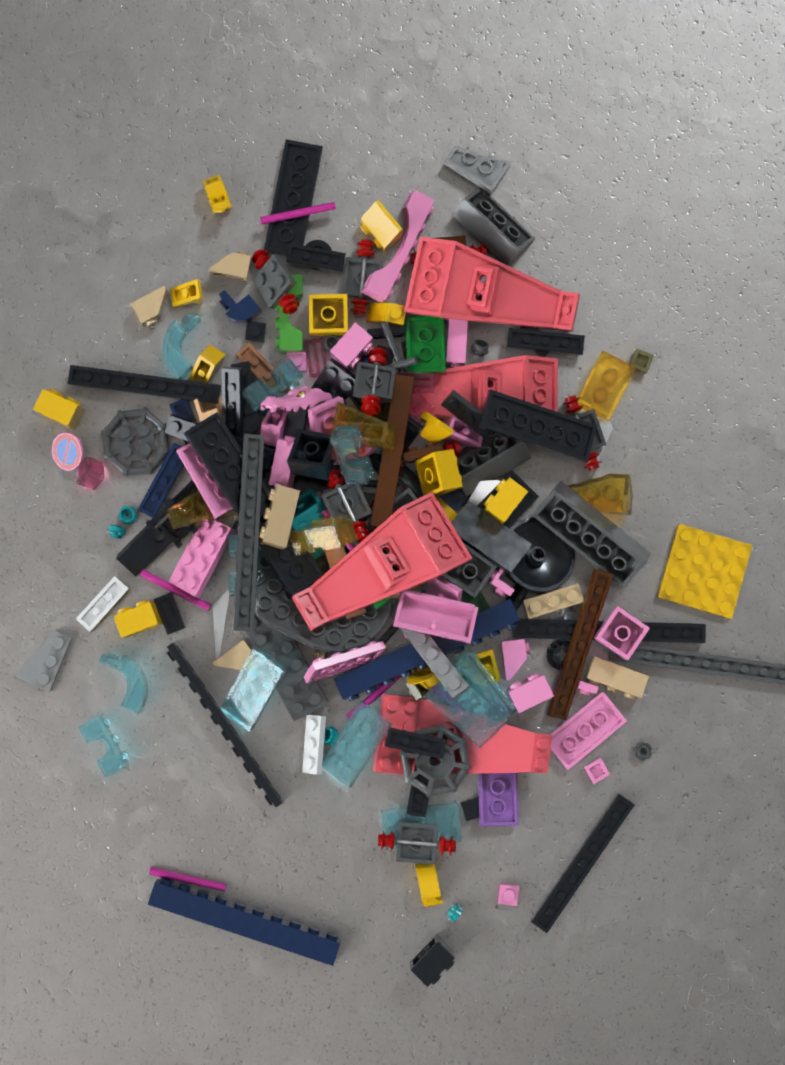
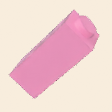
M444 318V322L448 323L446 365H450L449 368L465 366L468 321Z
M285 436L277 440L269 485L275 487L278 484L293 488L295 475L291 474L287 459L295 437Z

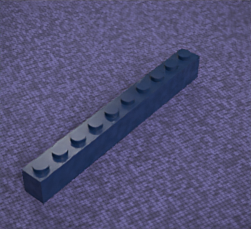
M511 599L477 613L470 643L472 647L482 643V639L487 636L491 639L500 635V631L505 628L509 631L518 627L517 623L521 622ZM430 635L446 657L447 654L452 652L454 654L463 652L465 650L464 647L470 645L466 642ZM409 644L334 678V681L342 699L351 702L360 698L359 694L365 691L366 694L372 693L377 690L376 686L381 684L387 686L394 683V678L401 676V678H405L412 674V670L416 668L423 670L429 666L414 646Z
M166 878L157 879L154 883L148 902L150 906L331 966L334 965L341 939H338V936L333 933L325 935L319 933L320 930L317 928L309 927L307 929L301 927L299 922L291 920L289 923L283 921L281 916L274 914L268 916L260 909L253 908V910H250L242 903L235 902V904L227 902V899L224 897L216 896L214 898L209 896V893L206 891L198 890L196 892L190 890L191 887L184 884L177 886Z

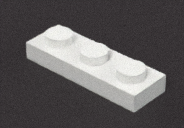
M114 576L76 620L89 632H92L129 591V588Z
M306 715L302 773L322 775L326 716Z

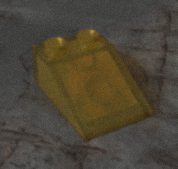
M602 350L578 398L580 397L578 404L583 405L582 409L586 411L595 409L597 416L609 421L637 367Z

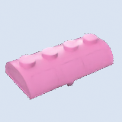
M406 590L401 592L393 627L470 644L478 607L470 603Z

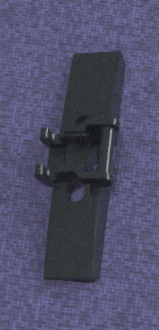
M193 479L173 499L169 498L167 500L168 503L151 520H147L145 522L146 526L117 554L116 559L133 575L137 576L171 542L179 549L183 545L181 540L190 531L194 534L198 530L192 521L208 505ZM185 504L191 506V511L187 514L182 513L181 509ZM175 508L176 510L158 527L157 524ZM154 534L164 535V538L157 541L153 536Z

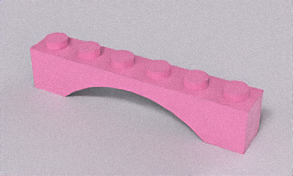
M416 189L409 193L402 208L404 231L400 247L394 258L384 268L368 276L361 290L362 293L379 303L386 299L389 300L393 293L391 288L394 283L399 281L402 274L400 270L402 266L405 267L410 258L408 254L410 250L415 248L418 242L416 237L418 233L421 234L426 226L424 221L426 217H430L434 210L432 205L435 200Z

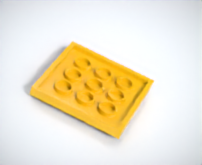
M678 524L657 597L732 619L753 545Z

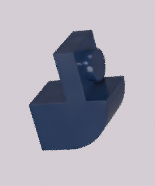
M225 290L219 294L222 299L219 301L225 310L230 309L225 313L226 317L234 323L246 324L247 321L254 320L262 313L261 308L249 294L237 304Z

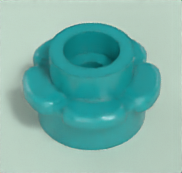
M123 506L118 513L119 520H122L126 525L135 522L137 519L136 509L132 506Z
M110 525L109 530H107L110 533V537L121 539L122 535H126L124 533L125 527Z
M331 726L325 728L324 743L330 746L334 745L338 740V732L335 727Z
M460 904L451 906L447 913L450 916L448 920L457 921L464 910L459 907Z

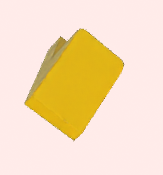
M200 279L170 288L172 307H181L190 303L202 304Z
M425 410L420 416L426 421L424 423L426 426L420 435L430 443H437L453 434V429Z
M492 649L473 656L482 686L501 681Z

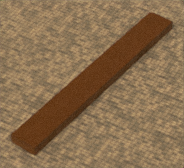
M395 375L371 527L378 528L394 511L415 377Z
M595 568L593 570L553 693L554 697H552L547 712L548 716L567 720L614 575L610 572Z

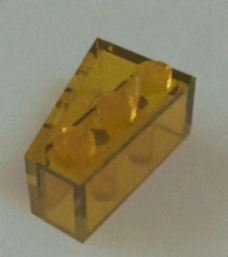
M337 401L332 434L336 435L339 445L394 448L395 428L382 420Z
M342 516L311 520L310 525L293 531L289 535L295 555H301L307 551L309 553L315 552V548H322L323 551L340 548L357 541L351 519H342Z

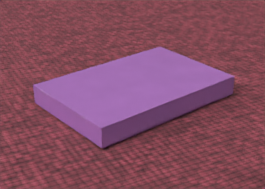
M478 773L479 827L519 826L517 773Z

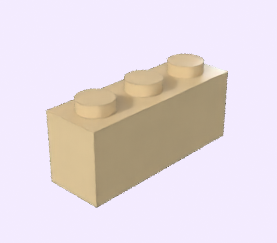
M278 484L274 489H270L268 496L270 505L269 508L266 507L263 519H266L265 526H262L259 532L260 544L282 550L287 547L300 493L299 490Z
M578 583L525 599L522 605L527 619L582 603L584 599Z
M592 656L584 678L589 679L588 683L598 687L600 683L606 685V690L617 693L618 690L625 692V697L635 700L636 697L642 698L649 676Z

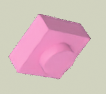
M287 352V372H307L306 352Z
M580 680L577 686L580 689L579 693L591 696V693L597 694L599 688Z
M601 757L583 766L593 784L610 775Z
M500 883L497 903L517 906L519 886Z

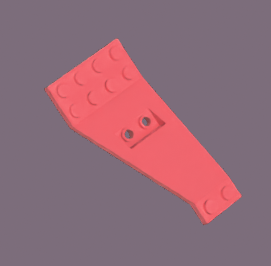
M420 237L404 311L410 314L573 332L580 294L560 291L457 241ZM482 277H486L484 282H481ZM482 295V299L478 301L477 297Z
M523 355L448 368L446 373L408 375L415 377L413 388L415 393L412 394L409 415L420 417L424 410L439 420L452 416L453 414L441 404L453 390L482 412L487 393L490 389L558 412V358Z
M431 492L400 507L312 586L293 595L292 599L312 631L335 619L435 579L467 563L472 559V556L434 493Z
M382 694L373 762L374 772L404 774L401 755H399V752L402 750L385 747L389 727L414 732L415 729L420 730L444 724V727L447 729L451 728L453 733L462 739L465 738L467 741L466 747L470 766H472L467 774L520 772L548 774L552 741L551 734L530 732L422 698L416 700L414 697ZM443 735L442 739L447 740L446 744L452 747L456 744ZM458 748L453 751L455 762L462 763ZM430 757L431 759H436L435 764L439 765L441 763L439 758ZM409 758L411 771L414 772L415 758ZM454 767L450 774H457L461 768Z

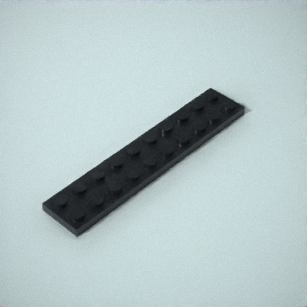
M216 412L183 434L239 517L243 450L218 412ZM263 481L261 486L259 532L261 527L265 526L266 519H263L266 507L269 508L270 500H268L270 491ZM291 526L287 547L283 550L260 544L261 538H259V549L291 597L324 575L293 526Z

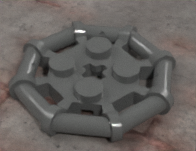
M146 407L136 410H118L105 429L101 430L104 449L103 459L107 460L126 477L134 474L154 473L155 468L170 451L168 435L165 433L167 423L164 424L148 411ZM140 417V421L128 423L126 418ZM146 419L156 426L154 430H150L144 425ZM122 421L124 426L120 428L117 434L113 433L112 431ZM159 433L161 447L156 446L155 435ZM110 437L116 438L117 449L111 451ZM134 437L141 440V443L137 445L138 447H134L131 444ZM154 450L158 451L159 453L150 463L148 461L149 455ZM118 454L127 459L125 465L115 458ZM143 461L145 466L132 467V462Z
M444 724L420 730L415 729L414 733L428 736L438 734L437 738L441 739L444 735L456 744L452 747L446 744L443 759L439 758L441 763L434 766L431 765V756L400 751L399 755H401L405 776L404 781L425 793L426 797L452 791L456 792L457 787L469 769L471 770L472 768L469 762L466 739H462L444 727ZM458 748L462 763L455 762L453 751ZM409 758H415L417 771H411ZM454 767L461 768L452 781L448 776ZM421 774L429 780L428 786L415 777ZM445 779L447 782L446 785L433 787V781Z

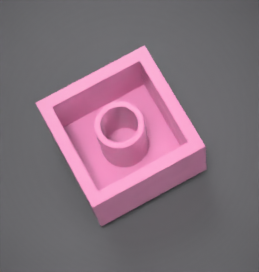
M355 322L330 350L331 358L349 371L351 369L354 371L357 368L358 361L360 362V358L363 355L367 356L369 351L373 349V337Z
M614 606L593 638L624 660H629L650 628L619 606Z
M535 672L527 676V680L522 683L516 681L508 685L510 689L506 690L516 712L521 713L554 697L543 674Z

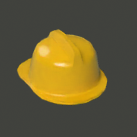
M430 667L423 670L416 668L407 679L408 684H420L426 689H433L440 682Z

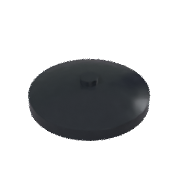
M535 517L523 519L510 528L532 544L512 573L509 575L505 572L507 577L516 586L531 593H548L556 590L569 579L575 566V550Z

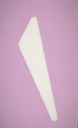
M480 481L468 501L477 506L500 481Z
M229 590L213 604L216 659L220 657L230 596Z

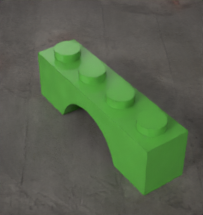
M291 274L296 284L287 294H294L296 296L295 300L303 298V275ZM277 305L276 311H279V318H276V329H279V337H276V348H279L281 354L303 352V332L292 326L289 322L288 314H284L282 312L283 307Z

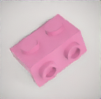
M499 568L498 570L495 569L488 579L490 580L488 585L494 589L493 593L501 598L510 597L514 589L499 579L504 571Z

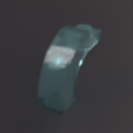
M195 312L187 314L181 320V324L174 320L166 330L163 339L165 362L171 372L181 380L194 368L183 356L182 342L184 337L201 322V319Z
M111 652L102 654L99 661L117 669L126 679L127 692L120 706L137 714L141 713L148 694L147 679L142 668L134 659L127 655H123L121 660H118L119 656Z

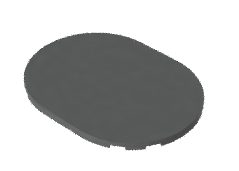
M343 543V546H344V549H345V552H346V555H347L350 551L348 550V548H347V547L345 546V544ZM258 547L254 614L270 628L313 649L337 653L347 652L352 648H360L366 645L386 625L391 614L393 598L381 609H377L372 604L365 607V614L349 619L345 615L311 631L292 597ZM325 554L315 560L324 574L330 570ZM313 582L312 584H310L309 586H307V587L304 588L303 590L309 588V587L312 586L315 582Z

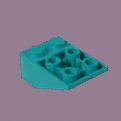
M309 489L298 497L292 526L314 560L325 554L323 545L341 539L321 513L326 509L315 492Z

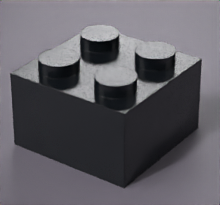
M299 429L287 459L291 474L328 480L340 449L336 435Z
M436 934L410 961V970L427 987L431 983L434 985L441 978L440 974L444 969L449 970L455 963L454 950Z

